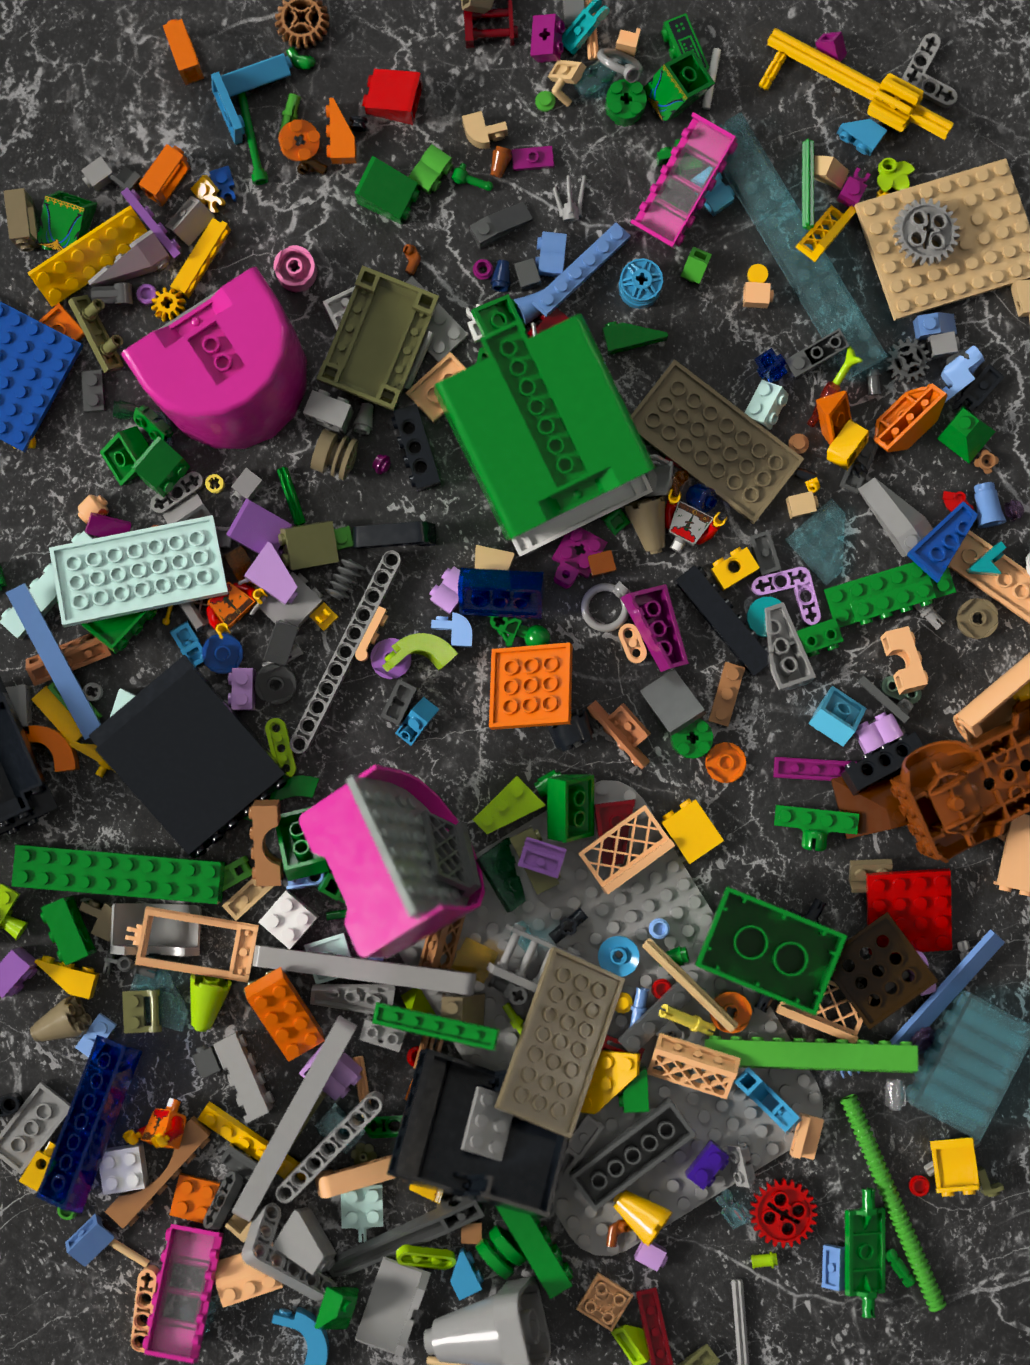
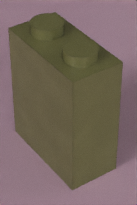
M322 521L280 529L278 540L280 546H283L282 562L287 570L339 562L333 521Z

